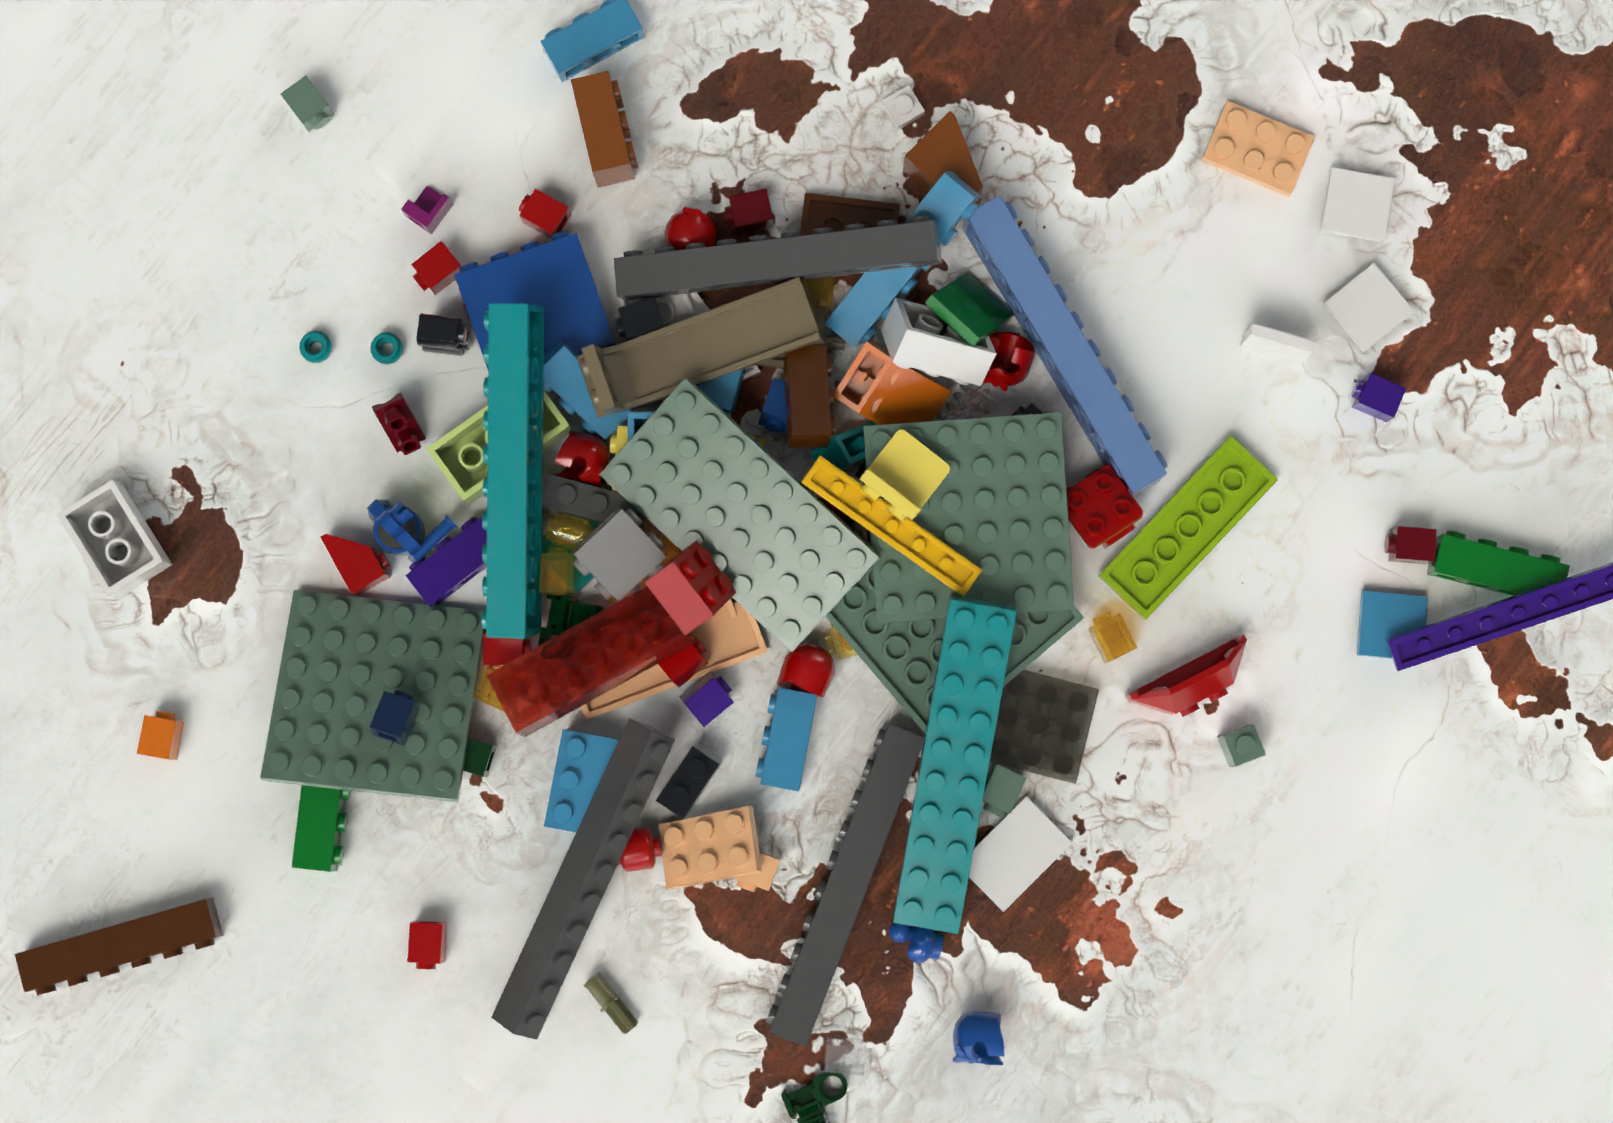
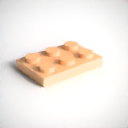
M1227 100L1201 161L1290 197L1315 136Z
M751 806L659 824L666 889L675 890L762 872L754 809Z

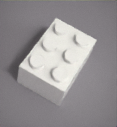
M896 297L881 328L890 358L895 365L903 369H919L933 377L941 375L952 378L962 385H969L970 383L981 386L996 356L989 336L975 346H971L928 306Z
M113 479L57 513L58 518L108 597L119 599L172 565L124 485Z

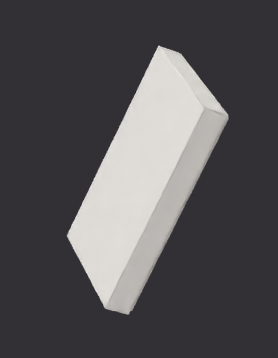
M1025 796L1012 809L1011 814H1007L974 847L969 878L1004 912L1072 842Z

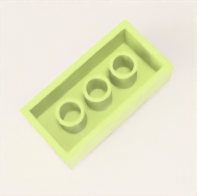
M543 389L544 452L573 430ZM488 405L426 448L458 495L468 506L483 496V480L487 477V464L483 461V448L485 444H488V431L484 430L483 416L484 412L488 411Z

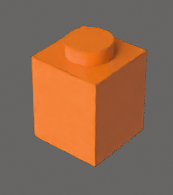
M156 710L155 716L144 715L136 754L177 760L184 722L175 720L176 714Z

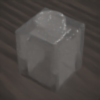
M827 1035L824 1072L864 1076V1067L871 1068L872 1048L866 1047V1039Z

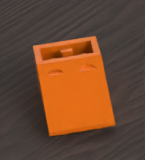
M870 339L866 341L834 391V398L879 425L933 421L952 391L919 369H903L892 362L888 349Z

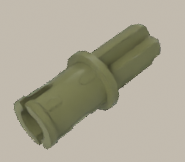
M600 972L584 984V987L589 990L602 1007L600 1011H605L623 1034L636 1027L638 1021L620 999L622 995L615 993Z

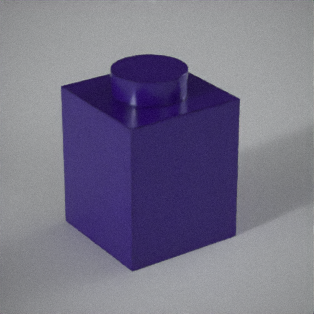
M1370 373L1363 380L1358 379L1351 393V397L1355 398L1352 408L1384 422H1389L1395 417L1406 388Z
M709 672L679 696L703 727L734 703L728 695L733 691L721 676L715 679Z

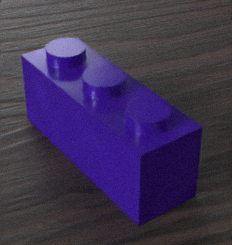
M475 516L466 521L460 527L462 530L460 534L453 539L450 536L446 537L435 546L437 551L426 559L423 556L417 563L413 562L409 566L411 571L405 576L431 608L435 605L438 606L487 568V563H484L482 559L483 545L487 543V530L483 529L482 524L483 516L479 519Z

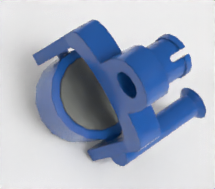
M375 499L367 507L369 518L374 521L373 533L378 545L391 554L399 556L408 555V559L412 563H417L453 528H458L445 514V519L424 538L425 528L423 521L418 514L405 507L400 501L395 506H390L392 503L388 499Z

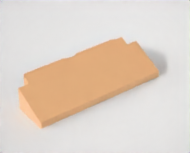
M730 599L714 616L686 635L689 639L695 636L706 648L707 651L703 656L709 662L687 682L705 676L708 672L713 673L768 652L756 619L736 600L731 601ZM661 604L656 607L655 616L646 618L643 613H636L601 626L599 636L582 633L578 637L576 647L580 659L566 663V668L585 720L677 686L653 659L663 649L662 645L667 639L673 635L679 636L682 633L681 629Z

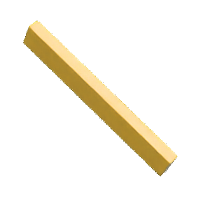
M819 456L801 483L962 597L965 596L982 572V569L910 518L906 517L904 521L899 519L888 510L890 504L880 497L877 501L861 489L863 485L822 456Z

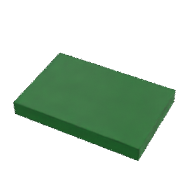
M969 272L931 294L925 302L931 310L971 346H975L1007 324L1015 315Z

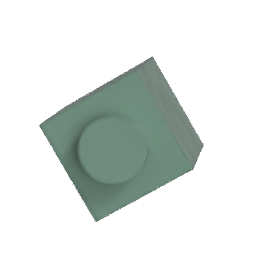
M306 75L281 93V96L308 132L324 127L330 121V116L334 114Z
M1254 724L1217 737L1229 767H1236L1266 755Z
M995 764L985 784L982 801L985 805L983 809L1001 817L1003 812L1011 814L1026 781V777Z

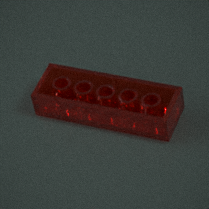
M646 586L486 676L515 733L527 737L695 644L696 640L692 632L684 635Z

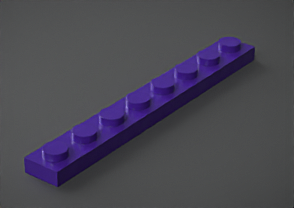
M1613 562L1387 638L1386 642L1395 669L1401 671L1612 600Z

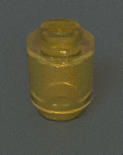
M560 513L559 516H550L545 539L552 541L553 545L574 549L595 528L591 527V520Z

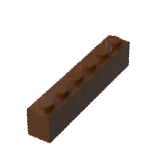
M208 898L14 955L24 992L35 990L36 995L39 996L56 991L55 984L67 981L70 987L87 982L88 974L99 972L101 978L120 972L119 966L131 962L132 968L152 963L151 956L162 953L164 959L184 954L182 947L194 944L195 949L198 950L215 945L214 938L223 936L214 898Z

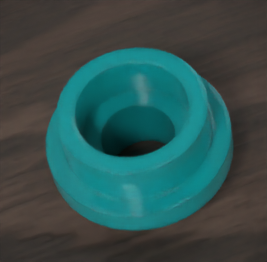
M311 331L303 336L299 349L303 358L308 362L321 363L330 356L332 343L326 334L320 331ZM317 342L321 343V350L318 353H313L311 351L312 345Z
M384 332L373 339L370 348L371 354L381 364H393L402 356L403 344L395 334ZM385 344L393 346L390 354L382 353V348Z

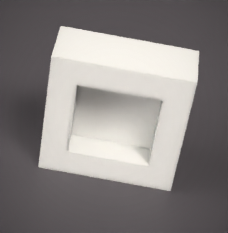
M909 85L881 101V105L897 130L925 114L924 108Z

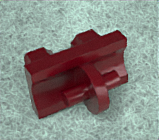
M402 393L395 395L386 403L372 406L373 412L397 453L402 451L404 455H408L421 448L420 442L426 439L425 434Z

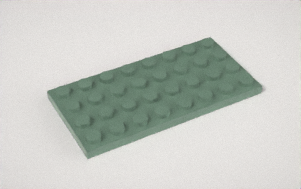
M688 378L683 379L599 474L681 551L696 540L701 547L706 548L721 573L727 575L736 591L732 598L791 652L796 649L881 557Z

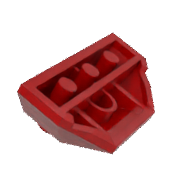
M1244 634L1126 694L1125 697L1129 702L1170 715L1180 712L1182 717L1200 709L1197 704L1198 702L1208 697L1213 702L1229 694L1226 688L1235 682L1247 639Z

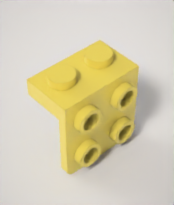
M898 430L860 478L865 483L861 489L876 501L880 496L891 503L888 510L902 521L906 517L913 520L947 476L950 466L908 432Z

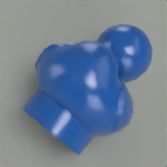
M898 923L890 925L889 935L893 941L903 943L908 940L907 956L912 962L923 963L929 958L937 960L940 957L943 948V934L935 933L932 929L915 926L911 928L909 925Z

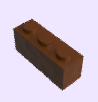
M807 345L785 353L783 357L788 448H827L831 436L836 435V417L830 416V406L834 405V388L828 387V377L832 375V358L826 357V345Z

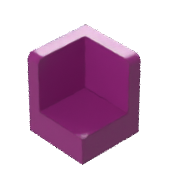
M426 186L416 201L413 203L408 199L401 211L405 217L432 235L454 204L447 195H441L431 187Z

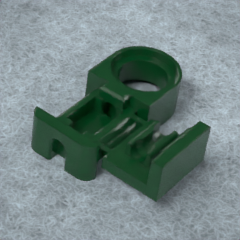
M554 594L546 596V599L551 600L547 627H541L538 650L546 659L561 661L571 651L574 632H577V628L584 629L586 634L600 635L604 607L579 603L576 598ZM554 637H558L561 647L556 654L552 655L549 651V643Z
M827 1070L813 1076V1083L786 1094L784 1089L781 1097L790 1118L796 1119L795 1113L797 1112L799 1115L798 1123H826L822 1114L826 1112L824 1106L840 1100L847 1091V1080L840 1071ZM829 1076H836L842 1082L841 1091L835 1095H830L823 1089V1082Z

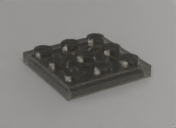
M1027 670L1021 671L1003 687L990 762L1076 784L1099 689Z

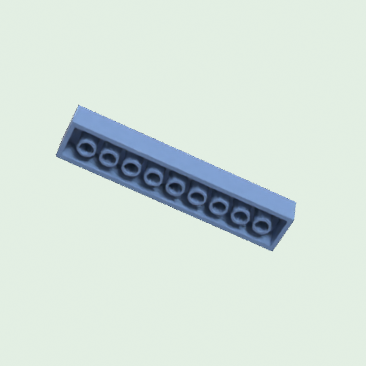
M999 195L978 207L975 213L967 221H964L962 229L1009 308L1015 314L1014 316L1027 338L1034 345L1036 353L1104 466L1109 464L1130 494L1135 496L1159 482L1167 474L1164 469L1167 467L1166 460L1159 450L1154 452L1148 442L1151 439L1150 434L1142 422L1137 424L1131 412L1134 409L1130 400L1125 394L1120 396L1114 386L1117 384V380L1108 366L1104 368L1097 358L1100 356L1098 347L1092 339L1087 340L1081 329L1084 326L1080 317L1075 311L1070 313L1064 303L1067 301V297L1058 283L1054 285L1047 275L1050 273L1048 264L1042 256L1037 258L1031 247L1034 243L1030 234L1025 228L1020 230L1014 220L1017 218V214L1009 201L1004 203Z

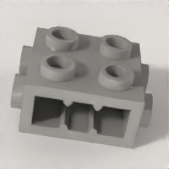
M619 507L616 508L571 551L576 558L572 564L585 577L590 573L598 581L594 587L606 600L613 597L618 602L623 598L628 601L639 591L640 587L638 584L646 576L650 578L664 565L662 561L667 557L661 551L665 547L664 544L652 532L647 536L639 528L643 522L630 508L626 512Z

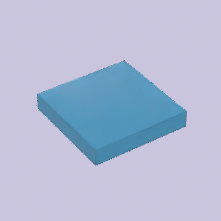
M1361 591L1356 655L1392 659L1386 639L1426 626L1428 596Z

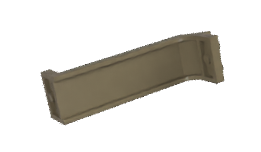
M800 277L615 346L601 348L594 344L581 348L583 354L577 356V360L597 418L634 410L667 398L684 378L690 379L696 386L801 347L824 345L827 342L806 283Z

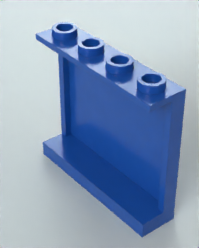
M563 231L551 236L552 241L542 245H539L538 241L521 246V252L509 255L508 252H502L491 256V262L480 266L477 262L469 263L459 268L460 273L454 274L483 358L484 346L488 344L489 331L485 330L484 314L486 310H489V303L543 305L544 356L561 339L578 356L583 354L581 348L592 344L601 348L615 346L612 331L577 233L570 235L569 231Z

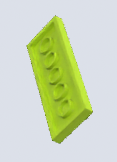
M1230 436L1098 577L1144 620H1147L1278 479Z

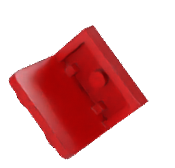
M1109 464L1101 469L1092 471L1084 480L1073 487L1066 488L1068 520L1085 544L1091 549L1102 545L1140 520L1143 516L1142 508Z

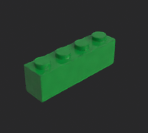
M1446 531V535L1442 534L1436 537L1435 561L1429 563L1427 575L1514 596L1567 578L1570 565L1560 563L1561 558L1541 554V557L1538 558L1528 555L1529 550L1510 546L1509 550L1498 548L1497 542L1492 540L1478 539L1477 542L1465 540L1466 535L1463 533Z
M301 785L291 868L333 872L337 871V865H342L344 846H340L341 832L345 833L348 825V814L344 813L345 800L350 799L352 791Z

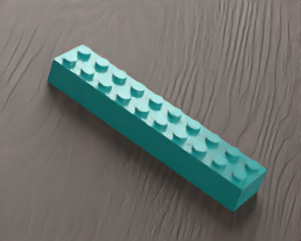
M489 303V310H486L484 314L485 330L489 331L488 344L484 346V362L488 364V377H485L483 384L484 396L488 397V411H485L483 416L484 430L488 431V444H485L483 448V461L487 464V477L483 480V495L487 497V510L483 512L482 524L483 529L487 530V543L483 545L482 559L484 563H487V576L483 577L482 593L483 596L487 597L486 609L482 613V627L486 629V637L526 639L541 632L544 306Z
M954 595L949 596L894 906L893 923L959 934L1017 610L1015 606Z

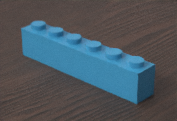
M952 171L944 172L905 223H910L909 219L912 217L928 216L929 221L934 220L939 226L940 246L941 244L947 246L957 235L958 231L955 227L962 218L967 221L978 209L979 206L975 202L980 195ZM932 265L864 273L826 320L825 324L853 348L862 343L865 344L866 341L873 339L878 333L875 326L882 318L886 319L895 297L899 298L901 294L907 296L918 283L915 277L920 270L923 269L926 272Z

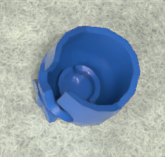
M974 1010L962 1015L956 1022L953 1030V1045L956 1052L953 1062L1003 1065L999 1057L1005 1055L1003 1036L1000 1029L1002 1014Z

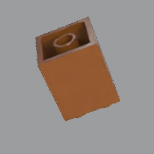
M949 111L905 155L902 172L927 195L944 172L952 171L981 196L983 185L957 119ZM979 197L975 203L979 206L982 199Z

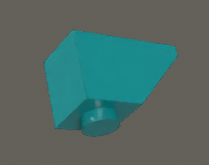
M870 421L833 436L827 448H817L810 453L812 459L816 462L819 456H822L845 473L861 465L866 460L863 426L875 425L874 422Z

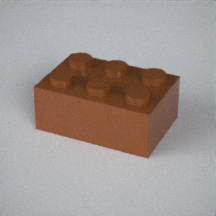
M609 71L571 79L592 173L597 187L634 180L633 169L638 168V163L632 141L626 142L625 140L631 138L625 110L618 111V109L624 108L618 81H611Z

